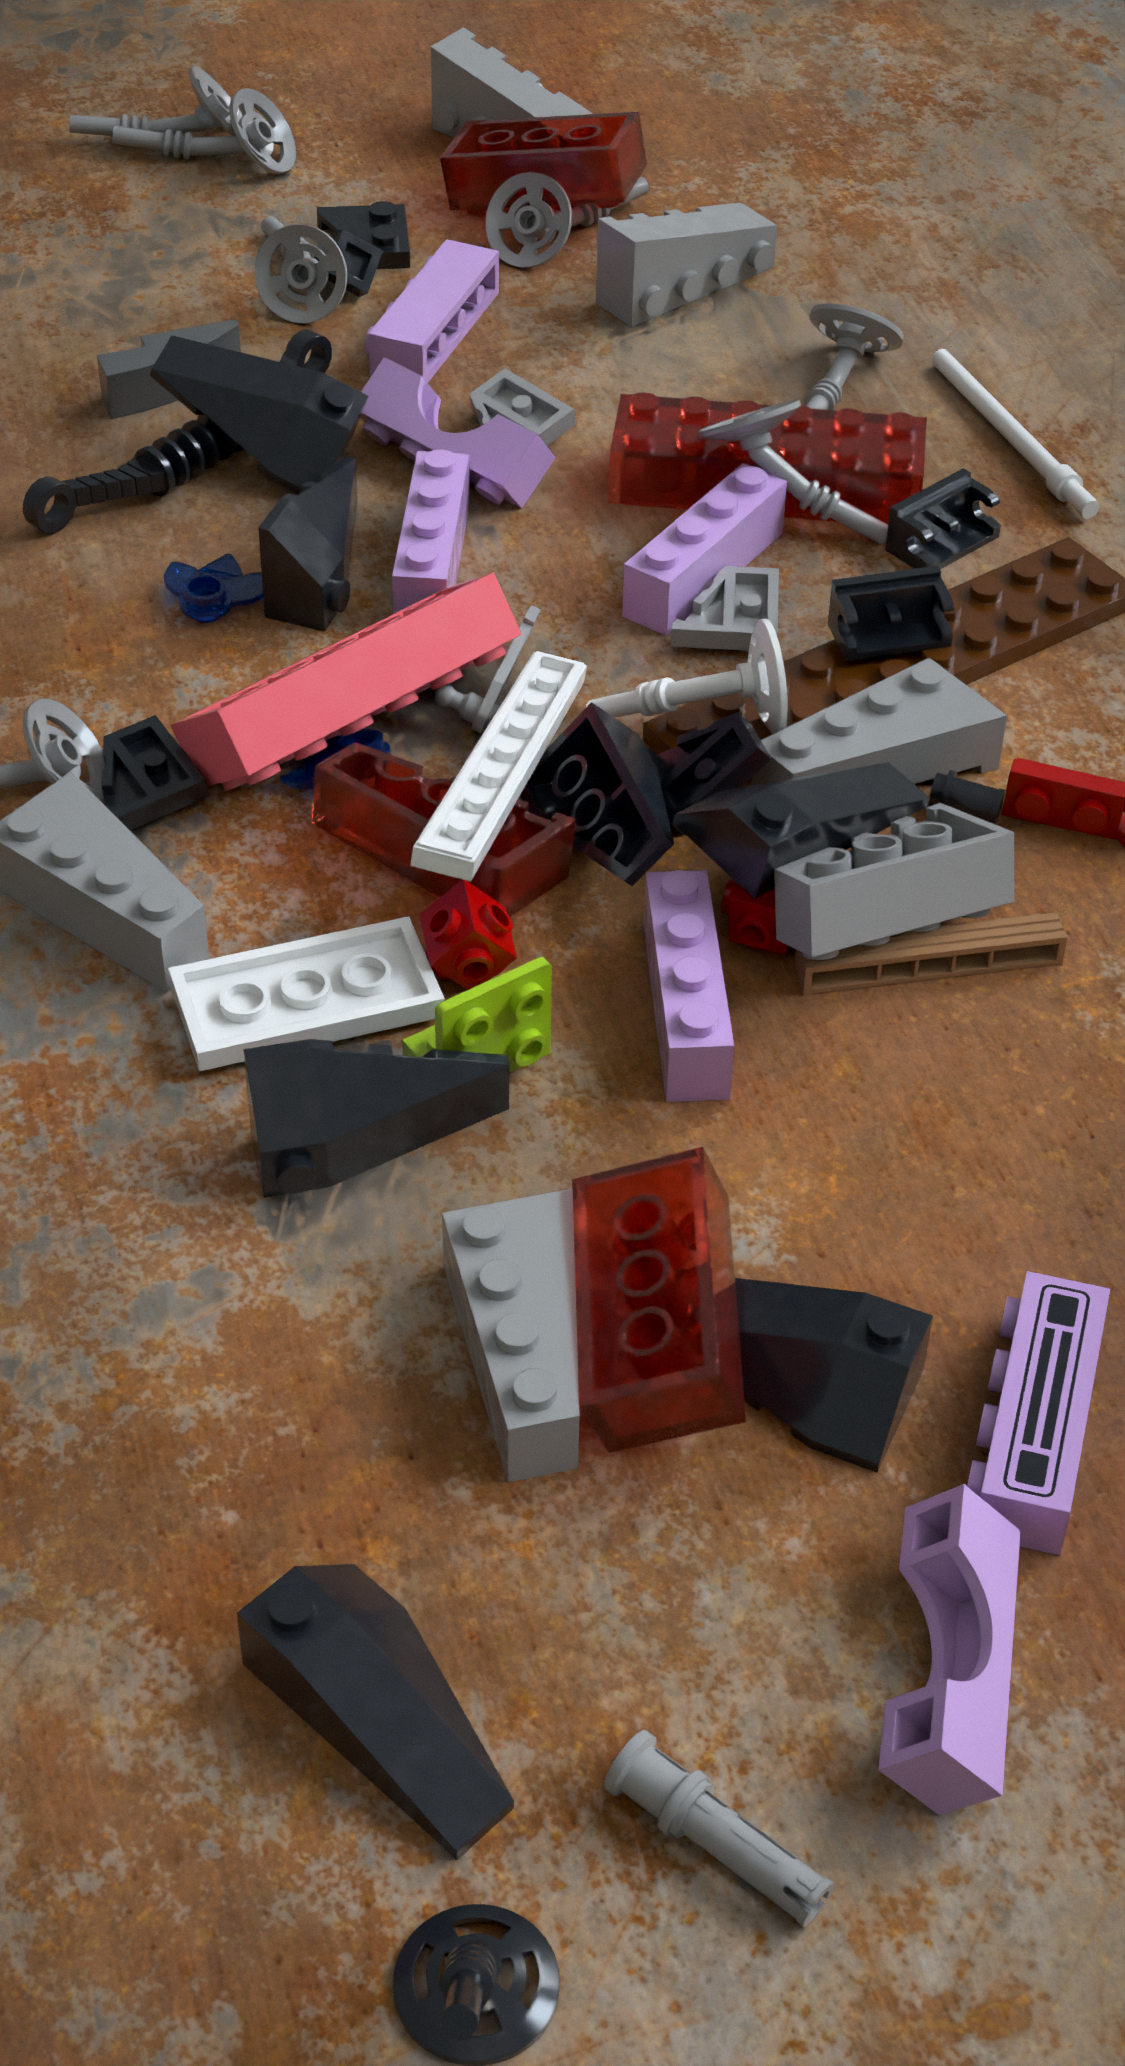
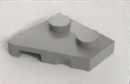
M506 368L469 394L471 408L479 426L484 425L499 414L537 433L546 446L576 425L575 411L572 407Z
M725 566L713 579V585L703 590L694 599L692 613L686 620L676 619L672 623L671 647L729 649L748 652L753 630L760 619H769L778 637L779 569Z

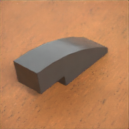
M237 319L141 336L142 347L97 355L101 397L110 418L114 419L141 413L178 401L150 376L153 365L171 336L241 352L240 331Z

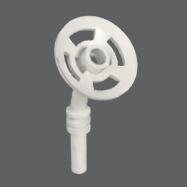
M760 619L757 621L751 636L748 663L737 664L736 670L676 682L668 677L639 684L634 691L589 700L586 707L592 702L614 718L635 713H641L643 716L648 717L675 711L679 704L739 693L742 699L753 698L762 721L769 731L775 734L786 728L788 713L785 669L777 634L769 619Z

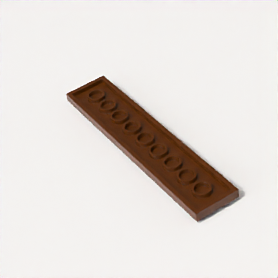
M1067 537L948 589L953 600L954 611L944 612L946 621L949 622L953 633L951 647L845 661L834 639L783 661L788 701L786 728L927 658H931L964 684H970L1125 613V578L1080 544ZM739 693L690 702L678 707L675 711L667 712L643 723V741L657 754L677 747V736L694 729H706L714 721L734 713H739L751 723L760 740L773 734L762 721L753 698L742 699ZM751 777L749 780H747V781H746L741 787H739V788H742V787H744V786H746V785H748V784H751V783H752V777Z

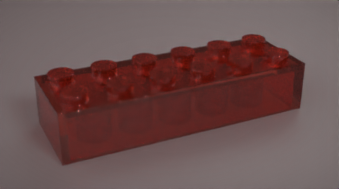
M646 392L621 394L610 449L608 503L688 510L742 463L761 468L749 457L748 450L742 451L739 441L708 440L700 438L698 431L713 424L772 405H761L749 400H742L736 403L709 401L697 396L687 398L658 397ZM801 405L792 416L770 431L772 442L768 443V446L810 483L814 479L819 481V488H822L824 485L830 487V494L835 490L840 493L839 499L888 524L890 507L922 490L927 417H914L903 412L890 415L863 413L851 408L838 411L812 409ZM786 490L784 518L824 521L820 519V512L814 516L810 513V507H807L805 510L801 509L800 501ZM828 518V519L826 520V521H834V522H837V521H835V520H833V519H831V518Z

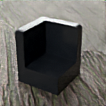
M345 229L329 235L339 246L346 262V290L358 297L368 294L383 251ZM318 243L317 247L327 255L329 253L328 250L321 243ZM328 271L327 280L336 283V271Z

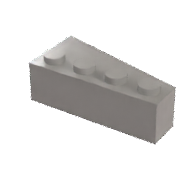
M464 27L431 46L432 129L571 183L603 162L604 120L562 92L551 93L540 83L541 78L529 70L521 73L505 62V54L493 46L485 49L476 43V35Z
M741 202L697 207L695 212L683 213L678 209L664 211L663 216L648 217L644 213L628 215L627 220L617 221L612 217L598 218L596 304L630 327H634L771 269L775 264L777 225Z
M927 658L762 739L761 741L772 759L752 776V786L885 762L892 764L913 784L930 780L933 783L937 772L948 775L950 770L956 771V776L957 772L976 767L980 774L999 769L1007 715L931 658Z
M72 772L63 776L0 821V891L166 993L171 990L168 968L209 959L204 905Z
M938 803L926 808V820L915 823L914 817L905 816L891 822V834L876 835L865 832L851 838V850L849 851L828 847L775 868L776 940L802 952V956L805 958L825 960L836 957L839 954V950L859 944L866 946L885 944L890 941V936L906 931H932L938 929L940 922L957 917L979 918L989 914L990 908L1014 902V832L945 804Z
M576 1188L443 1212V1267L507 1481L513 1482L577 1469L580 1414Z

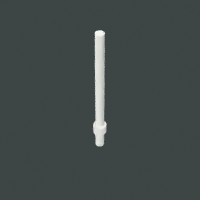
M940 349L933 354L932 364L1046 479L1047 489L1058 500L1062 502L1068 501L1085 519L1092 518L1098 513L1100 508L1099 502L1083 487L1082 478L1069 465L1060 464L946 349Z

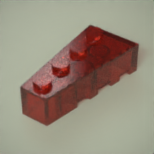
M356 742L315 765L313 825L438 897L444 895L462 880L410 866L414 844L456 777L453 776L451 779L427 778L423 776L424 766ZM517 799L473 879L468 881L505 906L506 912L510 917L569 877L576 819L557 812L552 817V821L528 813L529 803Z

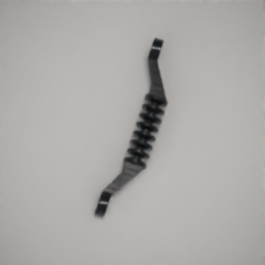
M308 329L301 330L287 344L280 362L325 373L332 359L331 343L325 336ZM311 349L310 357L308 361L305 363L307 353ZM199 415L197 420L188 421L181 429L177 428L169 432L166 438L161 437L155 440L152 446H145L139 449L132 460L128 461L127 464L121 465L117 470L112 469L103 471V473L76 477L75 480L60 481L49 476L38 479L25 494L23 515L25 520L32 526L46 533H55L68 525L77 506L121 499V497L136 496V494L152 493L160 497L171 493L175 486L179 487L186 484L190 477H198L203 473L204 469L215 467L219 460H226L234 452L242 451L244 448L240 445L235 448L230 446L221 438L223 430L206 415ZM54 496L53 505L45 514L46 504Z

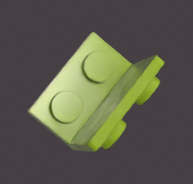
M539 957L439 1003L435 1007V1025L402 1040L403 1056L423 1057L433 1049L507 1055L509 1073L518 1068L532 1065L551 1052L552 965L544 957Z

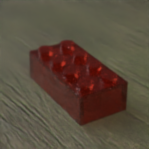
M639 112L466 121L440 157L450 210H466L469 214L487 212L489 203L497 189L511 177L526 172L544 174L559 183L569 198L571 209L582 204H596L598 208L616 207L625 202L647 165ZM526 188L512 196L505 208L510 209L518 198L527 194ZM544 188L542 200L552 206L553 209L561 210L555 196Z
M699 1147L572 1179L579 1407L608 1453L745 1423L746 1415L729 1197L704 1148Z

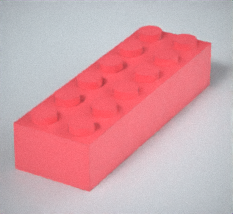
M492 572L440 590L170 726L182 750L206 779L207 786L221 783L224 790L228 791L246 782L252 785L280 772L281 768L279 765L293 758L296 761L323 750L328 746L326 740L339 734L342 737L371 725L374 722L373 716L387 710V713L396 711L419 699L417 693L430 687L432 690L443 687L463 676L462 670L474 664L476 667H479L506 654L503 644L522 635L496 575Z

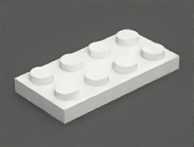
M409 916L168 968L170 987L199 1071L244 1062L243 1049L307 1039L334 1042L435 1019V1007L445 1001Z

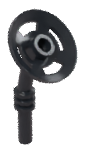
M469 1904L453 1907L423 1922L403 1945L393 1974V1995L396 2011L411 2038L432 2055L447 2062L467 2066H484L500 2063L519 2055L532 2046L549 2026L556 2011L560 1992V1975L557 1960L552 1947L540 1930L530 1921L513 1911L486 1904ZM481 1922L497 1925L509 1931L499 1940L491 1935L481 1933L458 1937L453 1927L465 1923ZM425 1948L433 1950L426 1968V1984L429 1995L419 2001L414 1988V1973L422 1952ZM533 1955L538 1968L539 1983L536 1996L529 2009H527L520 2003L526 1988V1964L524 1957ZM447 1957L440 1983L439 1970L444 1958ZM510 1961L514 1977L507 1992L501 1987V1964ZM494 2013L501 2031L489 2035L472 2036L477 2029L479 2017Z

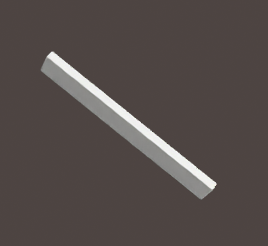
M539 651L533 652L414 844L410 866L467 881L473 879L585 680L587 665Z

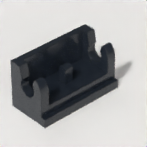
M963 468L890 507L885 550L914 569L938 566L939 569H942L999 537L1001 525L993 517L987 516L982 512L979 501L983 502L985 506L992 508L998 505L1000 500L991 489L971 478V472Z
M938 566L832 580L828 626L845 661L951 647L953 633L949 622L945 619L944 612L954 611V604L951 594L941 578V571Z

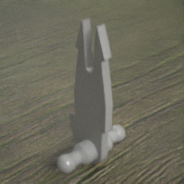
M530 606L519 627L522 635L513 639L485 698L473 692L464 695L455 691L451 685H445L435 690L434 698L440 706H449L457 710L461 719L472 723L471 730L480 734L483 729L486 730L501 706L496 703L524 648L541 609Z

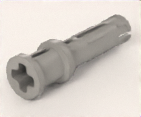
M648 1730L640 1731L629 1740L612 1763L604 1781V1789L613 1796H620L624 1793L658 1819V1830L665 1836H674L680 1839L686 1835L797 1919V1923L802 1927H807L817 1917L825 1905L820 1898L822 1896L826 1899L830 1897L835 1886L833 1881L821 1876L714 1796L715 1789L710 1781V1777L701 1770L690 1773L656 1747L657 1737Z

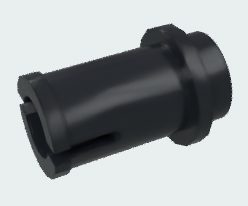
M950 770L948 775L937 772L929 795L928 806L942 803L996 825L1006 790L957 778L956 771Z

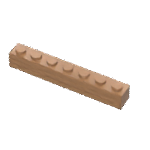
M1057 912L1047 914L1035 913L1029 916L995 918L993 920L970 923L960 922L953 925L940 926L938 929L927 932L906 931L890 936L889 942L881 945L866 946L859 944L839 950V954L831 959H808L802 956V952L796 950L794 971L802 995L806 996L825 992L1063 965L1068 936L1064 931Z

